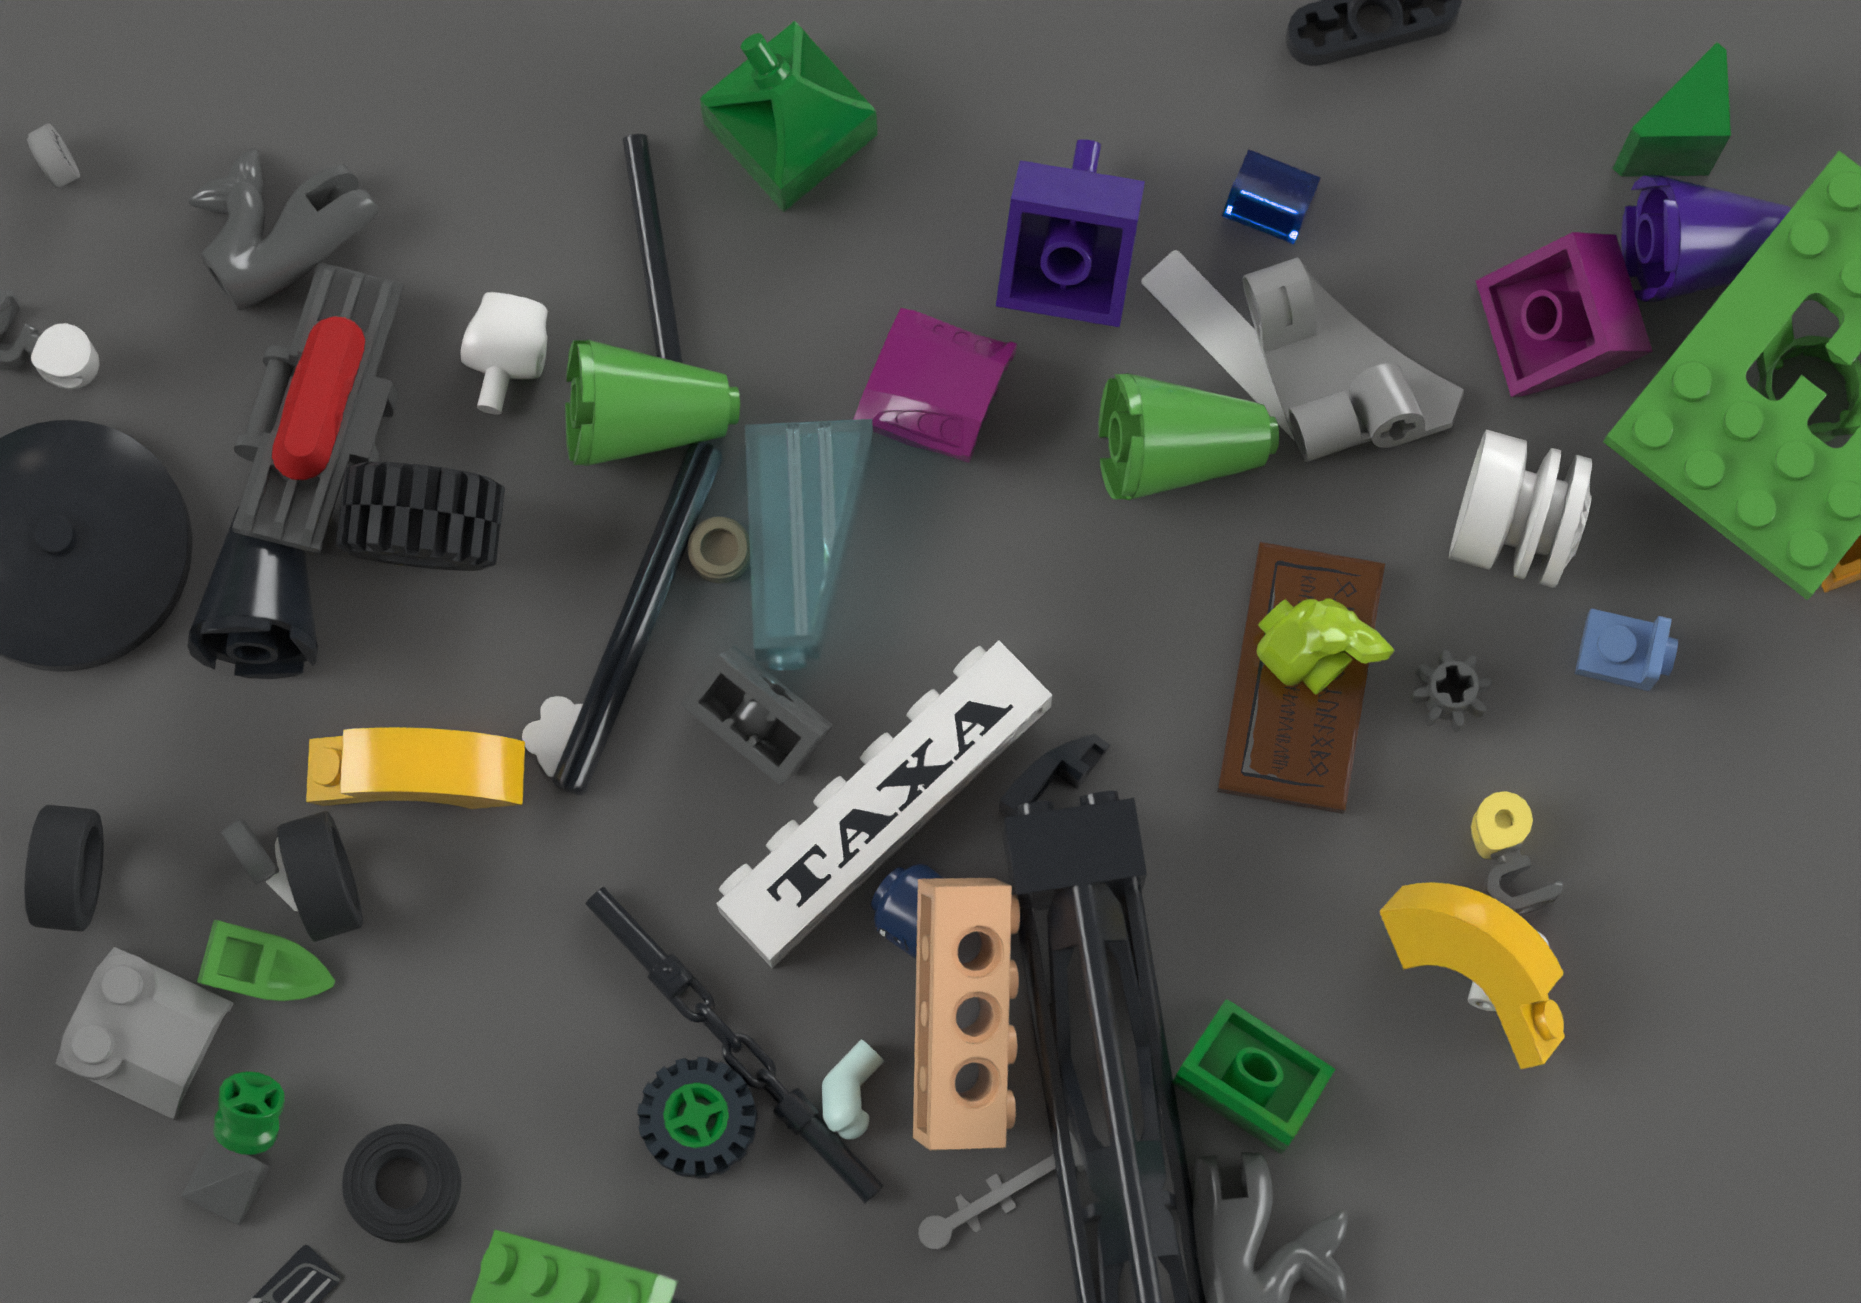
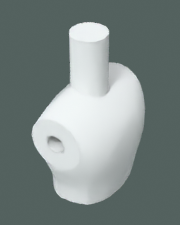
M495 292L484 294L478 311L468 324L461 345V362L485 374L477 404L479 410L489 414H501L510 379H536L541 376L546 359L548 338L546 333L548 310L543 304L511 294Z

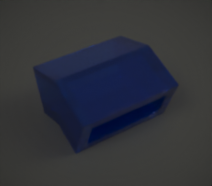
M1248 149L1239 173L1231 187L1222 217L1295 244L1317 193L1321 177Z

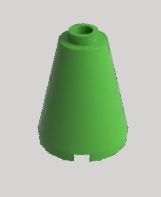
M589 339L572 341L566 374V382H572L570 402H565V424L568 456L570 461H574L573 465L590 466L725 437L728 424L736 425L738 423L740 414L738 387H729L727 376L724 373Z
M1130 373L1114 374L1116 378H1109L1105 384L1100 405L1099 438L1108 437L1111 458H1100V465L1105 488L1112 499L1132 500L1260 468L1266 464L1269 454L1277 452L1279 445L1278 422L1274 416L1268 415L1266 407L1261 403Z

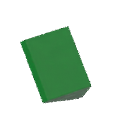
M1716 42L1631 128L1612 168L1621 177H1642L1643 175H1710L1731 137L1727 50L1722 45Z
M1226 999L1178 1070L1173 1083L1182 1091L1282 1154L1294 1139L1336 1069Z

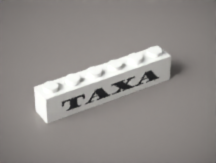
M997 641L987 652L981 646L973 649L953 670V673L958 677L955 682L941 695L935 689H932L921 697L906 715L912 721L894 738L886 732L876 739L861 755L860 760L865 765L846 782L839 776L830 782L814 799L813 803L818 809L801 825L795 820H791L784 825L766 844L771 853L753 870L747 863L742 865L720 886L719 891L724 895L716 903L720 914L771 968L776 966L1051 708L1052 694L1000 641Z

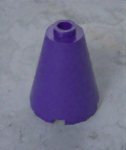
M1643 175L1634 182L1631 190L1642 191L1637 206H1625L1621 235L1622 255L1629 277H1638L1642 290H1634L1636 298L1645 302H1658L1731 283L1792 208L1661 175Z

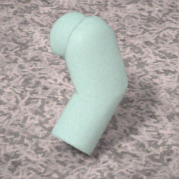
M862 1039L826 1075L822 1082L823 1119L831 1131H837L842 1138L847 1140L860 1137L868 1128L869 1115L861 1109L860 1086L884 1062L880 1055Z

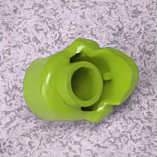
M1326 598L1323 601L1306 599L1295 607L1284 599L1258 624L1265 633V636L1257 646L1259 659L1283 684L1295 686L1303 681L1315 695L1326 688L1353 661L1347 653L1361 663L1387 660L1395 651L1379 632L1359 620L1353 611H1348L1343 604L1330 598Z

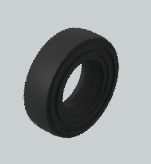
M412 1124L388 1125L368 1134L351 1152L343 1171V1197L352 1218L369 1234L393 1243L415 1242L437 1232L452 1216L460 1198L461 1172L457 1159L450 1147L433 1132ZM397 1158H409L417 1161L423 1167L427 1176V1188L424 1196L417 1204L406 1209H395L387 1206L381 1200L377 1191V1178L381 1169L388 1162Z

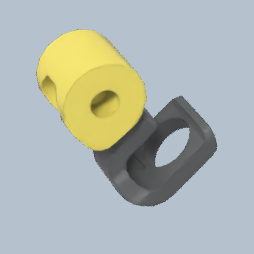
M1507 791L1496 792L1486 797L1473 816L1470 827L1472 839L1479 855L1485 859H1493L1498 862V865L1491 869L1485 879L1483 893L1500 901L1522 916L1552 905L1562 892L1563 881L1556 880L1554 884L1511 897L1508 890L1509 883L1531 867L1529 857L1527 855L1521 856L1520 849L1531 831L1533 818L1531 809L1523 798Z

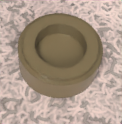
M713 517L701 522L693 530L688 541V555L691 565L696 573L707 581L728 583L736 580L747 570L752 558L751 541L747 531L737 521L726 517Z

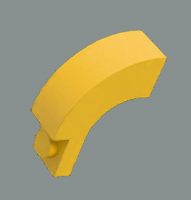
M398 727L343 730V736L309 739L306 802L328 806L374 801H422L450 804L468 809L522 805L525 741L468 731Z
M1435 882L1402 886L1379 912L1403 969L1423 965L1441 966L1455 970L1471 979L1486 993L1493 1003L1520 1069L1545 1064L1565 1038L1563 1033L1564 1022L1560 1008L1555 1001L1548 997V993L1564 972L1545 940L1514 910L1479 891L1463 886Z

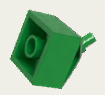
M796 21L792 22L768 43L760 33L747 37L740 46L747 60L699 98L703 123L783 212L878 135L877 113L874 107Z

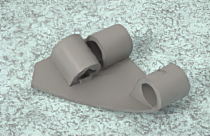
M1298 257L1242 276L1248 307L1272 383L1296 445L1305 462L1371 440L1378 447L1389 448L1452 428L1464 396V389L1414 362L1377 336L1329 295L1311 276L1306 266L1302 264Z

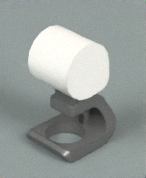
M0 290V371L17 370L23 367L31 357V361L38 373L51 384L68 390L80 389L89 384L97 375L99 356L85 332L77 326L67 323L56 324L46 329L40 336V333L34 326L26 323L19 336L12 343L1 344L14 317L21 309V302L13 291Z

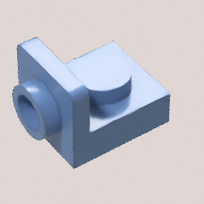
M1591 608L1586 617L1575 674L1650 691L1659 680L1660 674L1670 676L1673 669L1678 639L1668 637L1672 619L1658 616L1653 623Z

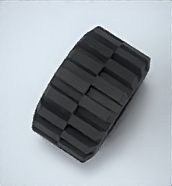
M362 462L347 467L344 472L336 546L351 556L396 565L455 571H479L492 567L497 563L505 487L487 476L437 466L399 462Z

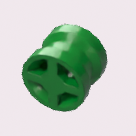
M245 1071L235 1073L225 1079L219 1090V1109L215 1114L213 1134L218 1143L227 1150L246 1155L262 1153L271 1148L278 1138V1118L283 1111L285 1102L284 1091L281 1085L272 1077L259 1072Z

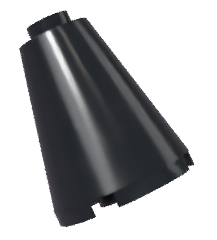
M237 508L189 631L187 646L190 655L202 665L214 670L216 659L235 664L234 675L245 678L278 679L303 673L305 661L308 660L312 666L316 663L318 652L305 550L234 533L232 527L237 515Z

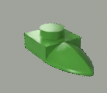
M214 919L197 982L260 999L289 1001L305 999L332 988L335 980L318 958L299 944L281 936Z

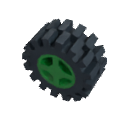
M700 1056L695 1060H687L686 1057L675 1060L676 1064L668 1068L664 1066L657 1071V1077L651 1084L648 1082L642 1091L644 1096L642 1102L638 1103L637 1111L640 1124L638 1128L641 1138L656 1161L677 1175L683 1177L695 1176L698 1179L709 1178V1175L720 1173L721 1175L730 1170L729 1167L737 1160L740 1162L747 1154L746 1150L749 1144L753 1143L757 1121V1109L754 1104V1098L742 1077L721 1061L717 1063L711 1061L709 1057Z

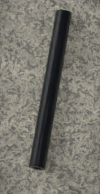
M632 134L623 138V146L656 356L683 363L648 139L645 134Z

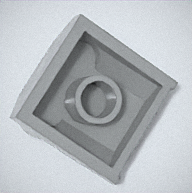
M113 947L102 963L96 968L63 1034L55 1064L169 1118L177 1120L182 1100L223 1017L227 1012H230L234 1003L150 964L138 956Z

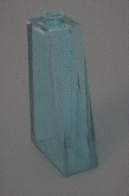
M872 419L745 425L753 644L756 661H768L770 669H801L807 666L806 659H820L874 448Z

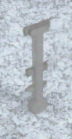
M1070 1132L1074 1163L1080 1173L1085 1170L1078 1143ZM1054 1154L1004 1184L997 1173L986 1179L992 1191L971 1204L961 1194L956 1196L955 1199L959 1211L946 1219L936 1215L925 1218L919 1226L918 1236L920 1242L931 1250L942 1249L949 1244L952 1238V1230L964 1223H967L975 1232L981 1230L977 1215L997 1203L1000 1204L1005 1214L1015 1209L1016 1205L1010 1196L1056 1169Z

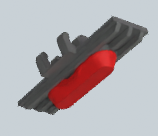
M318 262L291 348L277 345L266 348L262 362L267 368L246 432L245 434L238 435L236 439L235 453L246 460L252 461L253 465L232 527L234 533L320 554L342 486L345 468L348 467L349 462L354 464L379 462L380 455L374 444L382 416L392 417L395 411L399 394L393 381L376 377L404 289V283ZM293 377L285 400L279 428L275 430L273 428L289 379Z

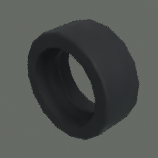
M45 805L39 811L28 845L24 884L25 911L28 922L34 927L83 932L90 925L100 892L104 854L103 825L100 814L96 810Z
M323 811L281 824L277 828L282 861L297 910L311 940L317 942L361 928L363 925V915L357 887L342 839L330 813Z

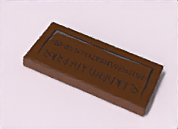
M1264 542L1259 543L1217 792L1344 814L1369 663H1361L1347 653L1353 661L1317 695L1303 681L1295 686H1287L1273 674L1257 655L1258 643L1265 636V633L1258 624L1284 599L1295 607L1306 599L1323 601L1326 598H1330L1343 604L1348 611H1353L1359 620L1375 630L1385 563Z

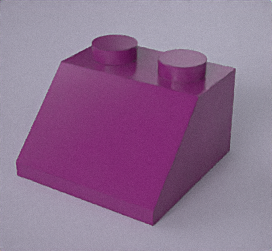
M1571 232L1476 280L1511 397H1521L1601 376L1653 352L1619 242L1614 234Z

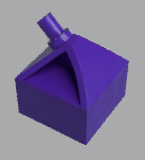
M1088 139L1077 140L1072 169L1020 160L1010 201L995 306L1120 327L1145 181L1096 173L1101 144Z

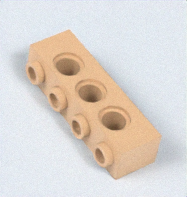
M995 878L918 879L913 1139L929 1150L1006 1148L1007 1129H1012L1015 1123V1098L1012 1090L1007 1089L1008 1064H1013L1017 1056L1016 1031L1013 1025H1009V999H1015L1017 996L1019 976L1016 962L1010 960L1011 934H1016L1019 929L1020 907L1018 899H1016L1015 895H1012V886ZM978 932L981 937L979 954L972 961L961 963L958 958L960 941L967 934ZM977 997L980 1003V1013L977 1020L966 1028H959L956 1020L958 1008L965 1000ZM969 1063H977L979 1076L976 1084L966 1092L957 1093L955 1088L957 1073L963 1066Z

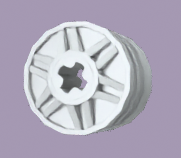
M1486 429L1464 492L1451 542L1449 559L1490 570L1505 544L1515 547L1513 561L1514 577L1524 579L1534 554H1541L1543 557L1538 578L1539 584L1555 588L1564 568L1571 558L1575 556L1585 528L1591 504L1590 475L1592 459L1576 455L1569 467L1565 481L1558 480L1556 478L1560 465L1561 450L1551 448L1543 459L1538 472L1533 473L1525 470L1527 461L1526 440Z

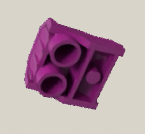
M900 308L867 382L853 418V424L908 446L941 453L970 463L982 422L987 419L988 407L993 395L996 396L998 393L999 381L1004 370L1007 371L1009 361H1013L1017 351V343L1012 341L1005 343L976 335L923 313Z

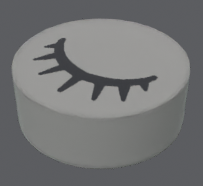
M46 123L28 133L27 142L30 150L45 176L55 187L62 188L80 178L78 167L70 151L51 124Z

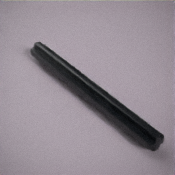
M697 442L690 444L554 773L553 782L558 788L566 792L583 795L586 793L686 550L690 535L695 528L722 462L721 450L711 444Z

